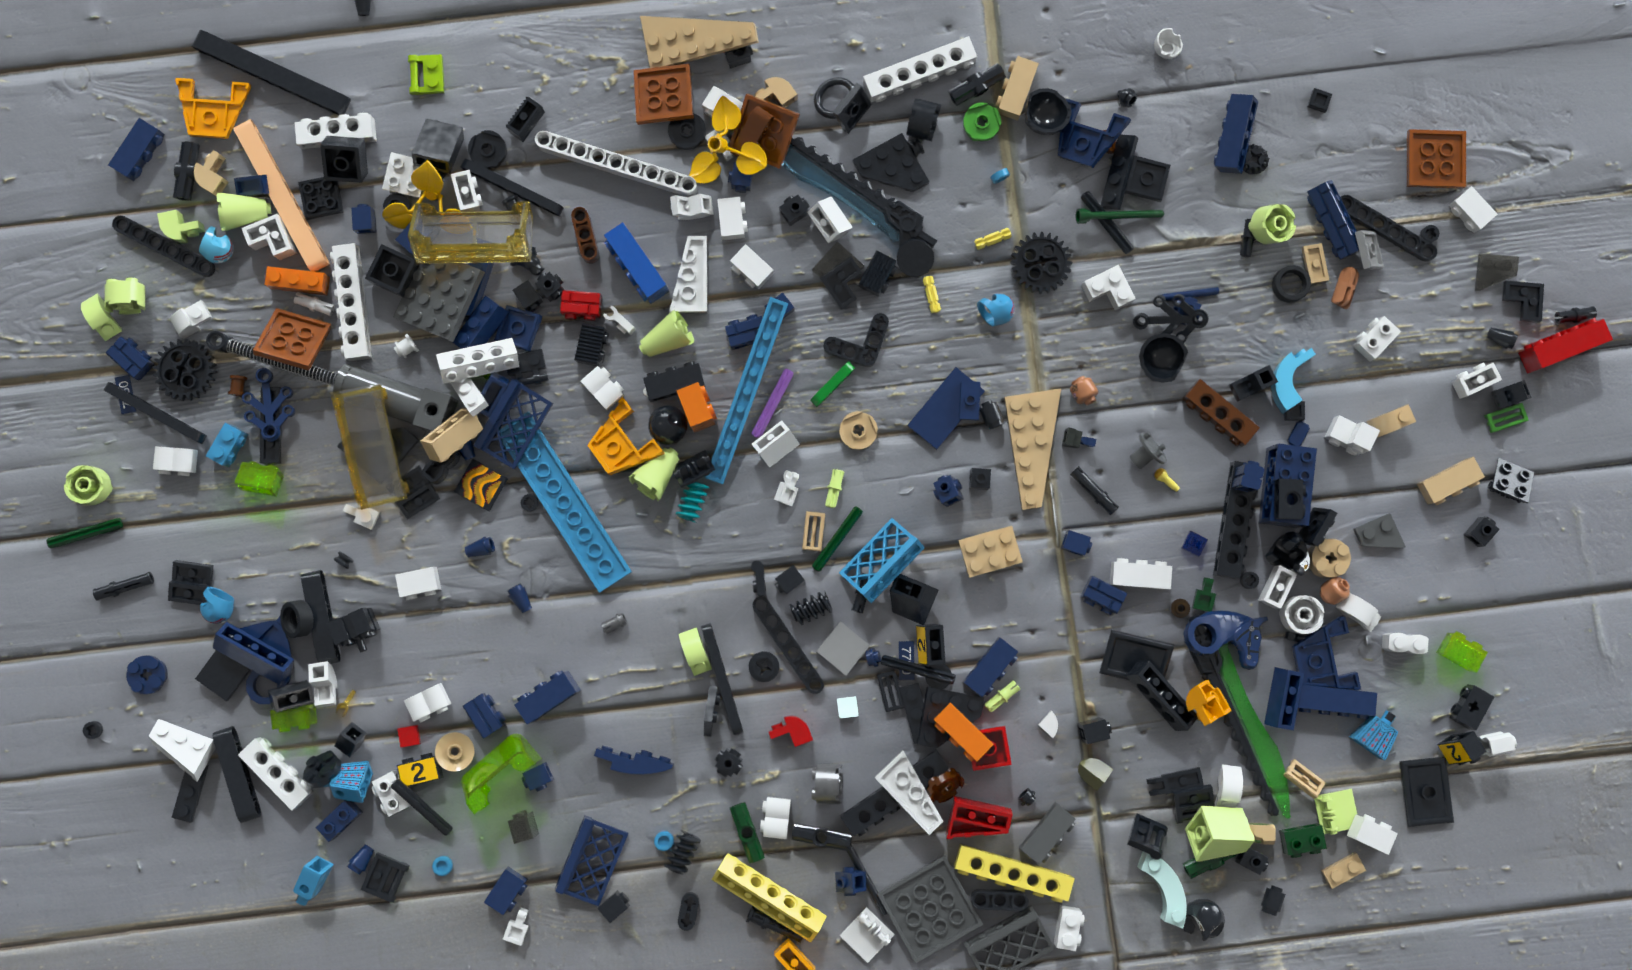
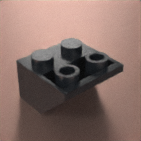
M899 574L894 579L890 588L892 612L924 626L939 590Z

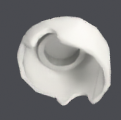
M1172 28L1162 29L1157 34L1154 42L1156 53L1164 59L1176 58L1181 53L1183 47L1180 35L1173 33Z

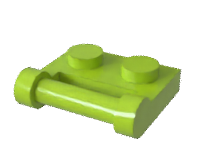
M441 54L409 55L408 63H410L411 75L409 94L444 93L443 56ZM419 63H423L424 87H419L418 85Z

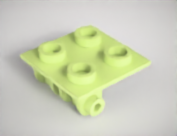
M1352 789L1321 794L1314 799L1319 824L1323 826L1324 834L1330 833V835L1337 834L1338 831L1350 829L1354 817L1357 815Z

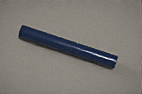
M1214 287L1161 295L1166 298V301H1172L1176 294L1193 298L1219 295V288Z

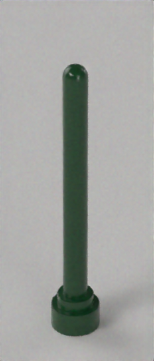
M1078 208L1075 218L1077 224H1086L1090 220L1162 218L1164 211L1090 212L1086 208Z

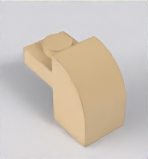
M779 77L766 79V89L762 88L755 93V97L768 102L774 98L778 105L783 108L798 100V94L791 84Z
M213 150L206 156L203 166L196 162L194 177L202 188L217 197V193L223 192L228 181L216 174L226 158Z
M1408 404L1366 422L1368 425L1380 430L1378 438L1415 423L1416 420Z

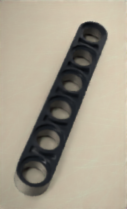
M464 159L460 166L465 171L470 170V174L513 195H517L519 198L560 217L564 209L560 204L471 160Z
M1350 195L1340 197L1341 200L1346 199L1350 202V207L1346 210L1350 218L1355 222L1376 232L1377 235L1421 261L1428 262L1437 256V248L1432 243ZM1358 209L1366 211V218L1361 219L1358 217ZM1374 219H1380L1383 222L1382 228L1374 226ZM1392 228L1399 231L1398 238H1393L1390 235ZM1408 238L1415 240L1416 245L1414 248L1407 246L1406 241ZM1424 248L1431 249V257L1423 255Z
M120 215L113 219L112 227L124 236L203 277H210L214 274V263H211L204 257L125 216ZM121 220H126V228L120 230L118 223ZM140 228L143 229V236L136 238L134 235L135 231ZM154 237H159L160 244L152 247L151 240ZM176 246V253L172 256L168 255V248ZM191 254L193 256L192 263L185 264V256ZM204 263L210 265V269L206 273L201 272V266Z
M108 382L103 389L105 392L200 444H203L207 437L204 433L111 382Z
M757 597L753 601L755 613L808 691L813 694L820 693L824 688L823 680L769 600L765 597ZM758 600H764L767 603L765 610L759 611L756 609V602ZM771 615L775 616L778 620L777 625L774 627H770L766 623L767 618ZM781 631L788 634V640L785 643H781L777 639V635ZM792 647L799 650V656L795 659L790 658L788 655V651ZM803 663L808 664L810 667V672L806 675L799 672V666ZM814 679L819 680L821 683V687L817 691L810 688V682Z
M711 623L702 625V632L733 734L743 733L740 717Z

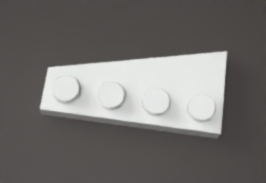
M707 236L687 237L669 313L673 310L679 313L707 312Z
M902 750L875 778L930 835L943 823V820Z

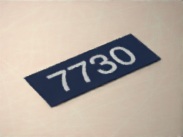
M130 375L115 377L117 386L133 394ZM119 399L121 414L137 411L136 408Z
M899 641V659L914 663V641ZM899 670V680H915V674Z

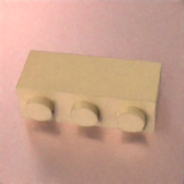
M1017 56L1015 62L1011 61L1008 72H1011L1010 78H1005L1002 89L1005 90L1004 95H999L996 107H999L1000 115L1019 120L1039 63Z
M461 408L420 440L430 460L442 463L448 460L455 451L462 449L465 443L474 439L483 428L476 415L473 417L466 408Z
M1470 457L1418 483L1417 486L1427 504L1435 503V505H1439L1446 501L1445 497L1452 495V497L1457 496L1463 492V488L1467 486L1472 488L1480 484L1479 480L1485 476L1475 458Z

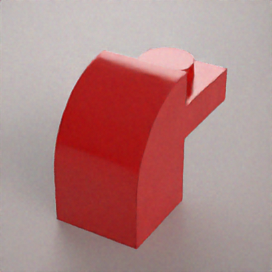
M785 716V725L782 722L771 726L772 730L769 731L771 739L790 733L795 747L813 740L807 723L797 716Z

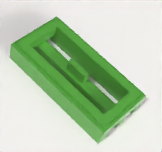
M1523 403L1484 415L1488 421L1487 425L1490 426V433L1529 421ZM1517 408L1520 409L1519 412H1516V413H1513V414H1510V415H1507V416L1498 418V419H1496V420H1493V419H1492L1493 416H1496V415H1499V414H1502V413H1505V412H1508V411H1511V410H1514V409H1517ZM1522 415L1523 419L1499 427H1495L1496 423Z

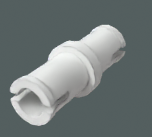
M300 292L296 293L298 297L294 298V304L307 307L313 312L318 311L332 316L333 313L331 311L334 312L335 305L321 301L318 297H310Z

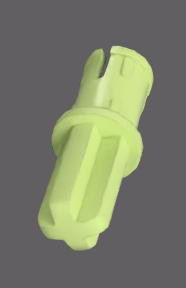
M832 470L831 481L827 486L829 490L825 506L830 508L836 507L839 492L842 491L841 485L844 471Z
M1012 680L1001 691L998 690L997 694L984 705L989 712H993L1004 702L1008 703V699L1021 689Z

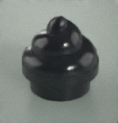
M1131 88L1119 90L1117 93L1118 100L1123 107L1127 106L1130 108L1137 100V94Z

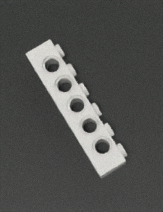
M968 36L863 76V84L870 101L881 102L889 95H900L905 89L910 87L911 89L918 88L922 85L921 83L926 81L934 82L939 79V76L945 74L946 76L952 75L960 68L968 69L976 63L977 55ZM958 55L960 60L954 61L951 59V56ZM939 61L943 64V66L937 68L933 65V63ZM922 68L925 70V73L918 74L916 69ZM906 75L908 79L906 81L899 80L898 76ZM887 81L890 83V86L884 88L881 86V82Z
M355 243L332 246L333 252H330V259L334 263L335 269L332 271V277L337 286V289L334 290V295L339 304L336 312L341 322L339 336L343 339L341 354L348 361L372 359L360 247ZM349 261V267L342 269L343 263ZM347 280H352L351 286L349 288H345V282ZM353 298L354 304L347 307V301ZM356 317V323L349 326L350 318ZM358 336V342L352 345L351 338Z

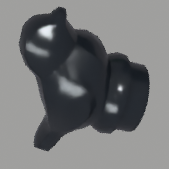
M520 247V257L510 263V266L519 265L534 275H540L545 270L540 265V259L536 257V247Z

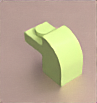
M177 210L157 213L162 232L178 243H188L187 236L196 237L199 236V233L205 232L204 224L198 220L184 223L183 214Z
M98 293L81 303V311L86 321L105 341L122 332V328L110 315V312L105 310V302Z
M697 627L680 633V642L693 675L696 676L712 670Z

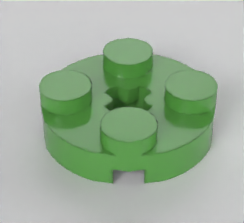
M984 102L970 106L963 119V128L973 141L983 142L992 139L997 135L1001 125L999 111ZM979 118L987 120L985 126L982 127L977 124Z

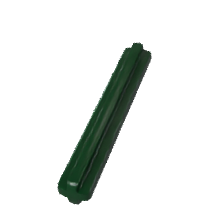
M855 506L812 564L813 569L818 572L822 570L862 515L863 511Z
M116 518L57 535L46 540L47 546L49 548H56L123 528V522L121 518Z

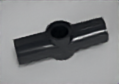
M997 63L981 73L976 72L972 74L965 82L949 90L948 93L951 100L958 106L973 96L978 97L982 95L989 87L1006 78L1004 70Z
M189 141L182 142L179 162H176L174 166L176 180L173 198L191 201L194 181H196L194 167L198 161L199 144Z
M795 823L792 831V840L814 844L819 847L824 846L849 851L852 834ZM819 832L826 834L827 839L825 842L818 840L817 835Z

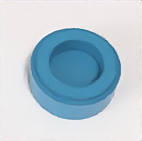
M1004 168L994 173L990 178L994 184H997L1008 178L1010 173L1007 168Z
M668 831L659 832L654 839V844L660 851H668L674 843V837Z
M447 856L436 858L432 865L434 873L438 876L449 874L453 869L452 860Z

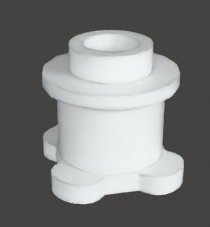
M408 334L405 335L406 338L402 341L395 342L394 350L399 357L404 356V358H407L406 355L411 352L419 351Z

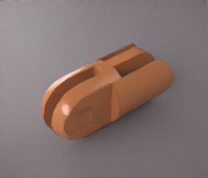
M1351 266L1345 267L1339 275L1331 302L1343 309L1350 307L1359 279L1357 269Z

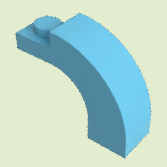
M1312 348L1308 351L1303 349L1295 355L1291 352L1274 370L1278 382L1271 385L1273 400L1282 414L1302 401V398L1293 386L1292 378L1297 367L1316 355Z

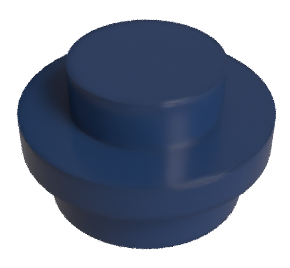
M874 648L866 651L868 665L878 667L879 662H881L879 651H876Z

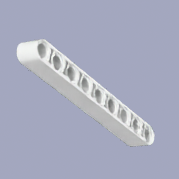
M540 131L535 136L538 148L545 153L685 197H691L697 193L696 181L691 176L551 132ZM542 139H549V142L546 145L540 144ZM561 144H567V148L565 150H558V147ZM583 149L585 150V154L583 156H577V151ZM597 155L603 156L600 162H595L594 158ZM614 161H621L619 167H612ZM634 166L639 167L637 173H631L630 169ZM656 172L657 177L655 179H649V173ZM670 177L676 179L672 185L666 184V180ZM687 183L694 185L689 191L684 189Z

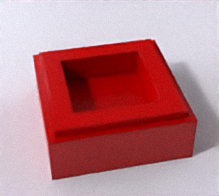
M418 725L397 728L400 748L421 744Z

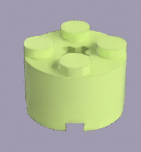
M1284 204L1263 206L1254 212L1248 227L1255 239L1262 244L1284 242L1289 240L1296 230V225H1294L1295 214L1290 207Z
M126 278L125 281H118L116 279L106 280V311L113 313V310H119V314L124 315L141 313V309L145 311V286L138 283V279Z
M87 465L72 468L67 473L64 484V491L69 499L86 505L100 504L109 496L113 489L110 477L104 470Z

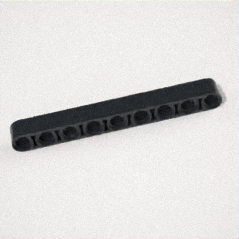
M199 30L192 45L194 49L336 115H344L351 102V99L342 93L204 30Z

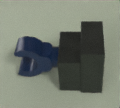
M1068 427L1064 432L1062 446L1077 449L1082 444L1088 447H1095L1097 439L1082 437V431Z

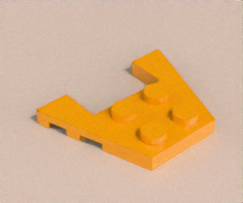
M176 78L175 81L179 89V98L183 106V115L188 135L191 137L228 139L249 94L251 84L232 82L230 101L194 99L195 81L187 78Z
M623 397L618 401L619 404L615 410H612L608 415L609 418L606 423L598 429L587 445L610 476L665 454L655 439L650 440L637 450L619 423L634 411Z

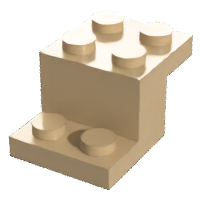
M1012 526L958 540L969 578L1023 562Z

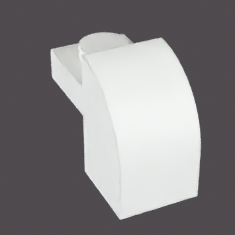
M697 194L691 197L675 195L670 197L672 215L678 216V220L699 219L714 215L712 198L709 195Z
M200 300L186 309L181 308L170 317V321L179 337L185 339L201 330L199 325L211 319L212 316L205 303Z
M1351 593L1347 599L1336 606L1344 616L1357 621L1369 632H1372L1381 618L1374 606Z
M328 661L308 664L309 683L314 687L315 707L336 705L335 689L338 688L332 665Z
M1222 764L1217 778L1219 791L1215 800V807L1236 808L1237 803H1240L1242 797L1241 767Z

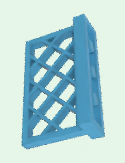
M891 518L839 574L872 603L925 547L915 536L911 535ZM894 525L896 527V534L888 535V531ZM900 538H909L904 545H900ZM896 539L895 546L887 547L888 540ZM878 541H883V548L875 549V544ZM895 551V554L890 559H886L887 552ZM882 553V560L874 561V554ZM870 554L869 562L861 563L862 558ZM881 565L879 571L873 573V566ZM869 566L868 574L860 575L861 567ZM857 568L856 576L848 577L846 575L851 569ZM868 579V582L860 588V580Z

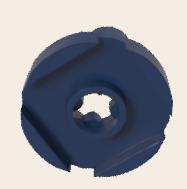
M140 656L128 664L127 682L134 692L140 694L155 693L162 688L167 680V667L155 656ZM146 669L147 672H151V676L148 677L149 680L143 677Z

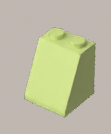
M1201 806L1185 828L1195 859L1198 862L1247 852L1255 841L1243 808Z

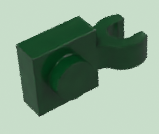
M1203 578L1202 590L1196 589L1192 608L1207 612L1213 610L1216 594L1211 593L1214 579Z

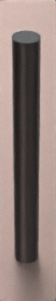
M851 844L850 850L847 853L856 869L866 872V887L882 916L888 913L877 895L878 891Z

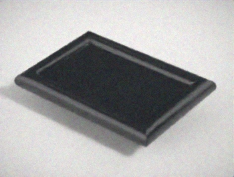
M1111 630L1099 674L1129 680L1126 675L1137 662L1150 661L1165 678L1175 645Z
M1435 757L1399 761L1408 827L1454 823L1446 758Z

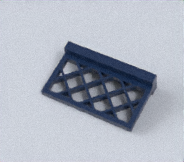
M511 379L473 446L485 451L512 469H516L554 403L524 386L518 380ZM522 390L528 393L530 401L520 403L519 395ZM542 401L547 404L544 411L537 413L534 402ZM531 404L533 414L524 416L521 406ZM518 407L520 418L511 420L510 410ZM534 417L536 423L534 428L527 430L525 419ZM521 420L524 431L514 433L512 422ZM508 424L511 434L501 436V426ZM524 433L526 442L524 445L517 446L515 435ZM512 437L514 447L504 449L502 439ZM499 440L501 451L494 452L490 450L489 447L492 441ZM515 450L516 459L513 463L507 460L505 452Z
M584 815L556 883L555 892L564 893L599 907L628 832ZM594 825L602 827L605 834L594 839L591 833ZM614 833L623 835L620 843L612 846L608 836ZM606 837L610 847L599 851L596 841ZM594 843L597 853L586 857L585 847ZM612 850L614 855L613 861L605 864L601 854ZM599 856L603 865L592 870L588 860ZM586 861L590 871L579 875L577 866ZM604 868L607 874L606 878L597 882L594 872ZM592 874L595 884L584 888L581 878ZM579 880L582 887L581 890L577 892L568 890L570 883ZM597 886L599 891L597 900L589 898L586 891Z

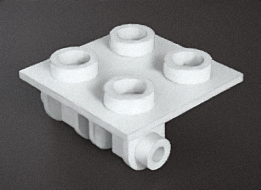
M391 152L382 189L389 190L390 193H401L420 198L422 190L416 188L411 181L413 171L419 167L413 165L412 157Z
M866 907L840 934V937L868 963L884 945L887 946L890 943V939L895 934Z

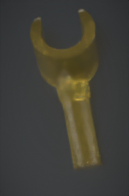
M351 690L346 700L337 705L336 713L338 709L343 708L345 712L342 717L347 715L348 705L356 691Z

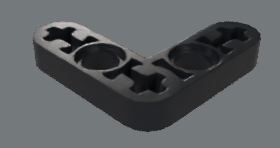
M882 313L876 314L873 317L863 346L836 337H828L824 341V351L829 355L864 367L873 366L877 360L888 328V317ZM880 318H883V322L886 323L885 325H881L879 330L880 332H883V334H880L877 331H871L872 328L876 330L877 322H875V320H879ZM872 335L878 336L879 344L871 345L869 337ZM834 341L835 346L838 347L841 346V343L844 344L841 354H838L839 349L836 348L830 351L827 343L831 344ZM866 346L870 349H877V352L872 351L871 358H873V361L870 360L868 363L863 358V355L867 356L869 349H865ZM847 347L855 349L856 353L853 357L845 355L844 351Z

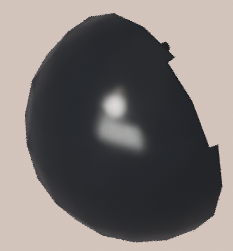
M1050 88L1031 92L1026 107V125L1035 133L1041 135H1054L1062 131L1069 123L1071 117V107L1066 99L1058 91Z
M1167 333L1155 334L1147 339L1140 349V366L1145 375L1153 381L1161 383L1172 382L1178 376L1187 358L1188 349L1183 341L1175 335Z

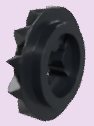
M1255 144L1248 146L1243 171L1255 175L1267 168L1270 158L1262 146ZM1251 155L1260 156L1257 163L1255 161L1249 162L1252 158Z
M766 651L753 655L749 661L751 676L759 682L773 680L779 672V662L776 656ZM768 659L767 666L772 668V670H765L761 675V668L756 663L763 664Z

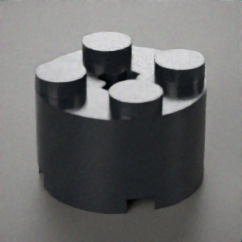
M915 98L906 135L932 142L941 105Z

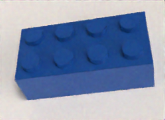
M623 222L604 234L606 238L604 243L612 256L614 254L617 255L615 259L623 271L625 269L628 271L625 274L632 285H638L636 290L644 302L648 300L652 304L669 292L666 283Z

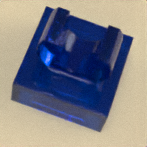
M1189 531L1181 548L1199 557L1208 539L1193 531Z

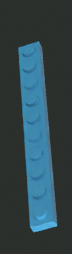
M772 297L768 301L711 460L715 470L705 476L706 479L720 484L724 483L788 306L786 302Z

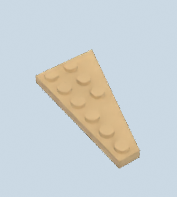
M640 16L650 68L680 65L759 43L756 25L753 22Z
M1061 389L1004 397L1022 510L1042 507Z

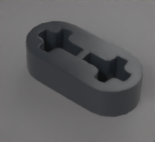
M693 892L686 893L681 901L678 925L684 931L691 930L696 922L699 897ZM689 897H693V901H696V904H692L691 910L687 909L688 903L685 902ZM686 913H690L689 920L692 921L688 926H684V922L681 921V919H685Z

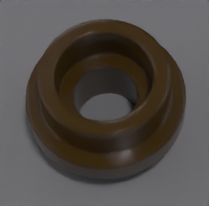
M1176 599L1171 604V612L1177 618H1184L1190 612V604L1185 599ZM1179 605L1184 606V610L1182 612L1178 611Z

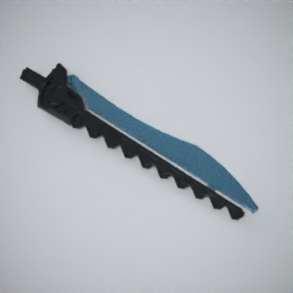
M802 137L791 139L783 166L796 178L847 204L886 234L893 242H899V246L909 239H921L927 242L932 249L934 248L937 240L922 231L924 216L901 201H897L896 198L886 199L883 189L872 190L870 181L864 180L860 182L856 172L850 171L846 173L842 163L832 164L830 156L827 154L820 156L816 146L810 145L806 147ZM795 147L796 149H798L799 151H801L803 154H805L806 156H808L810 159H812L813 161H815L817 164H819L820 166H822L824 169H826L827 171H829L831 174H833V175L836 176L838 179H840L841 181H843L845 184H847L848 186H850V187H851L852 189H854L856 192H858V193L861 194L863 197H865V198L868 199L870 202H872V203L875 204L877 207H879V208L882 209L884 212H886L887 221H888V223H889L892 227H890V226L885 222L884 214H883L882 212H880L879 210H877L875 207H873L872 205H870V204H869L868 202H866L864 199H862L861 197H859L857 194H855L854 192H852L850 189H848L847 187H845L843 184H841L840 182H838L836 179H834V178L831 177L829 174H827L826 172H824L822 169H820L819 167H817L815 164H813L812 162H810L808 159H806L805 157H803L801 154H799V153H798L797 151H795L793 148Z

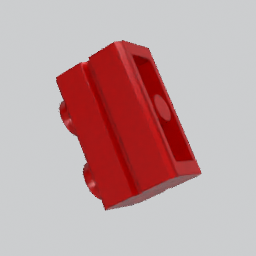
M562 290L560 313L565 316V319L576 320V317H584L586 321H595V318L601 317V293Z

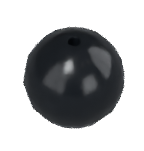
M667 405L659 407L652 412L648 422V429L652 438L658 443L670 445L683 439L687 431L688 422L680 409Z

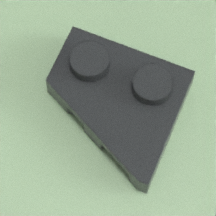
M1390 513L1354 528L1361 546L1406 547Z

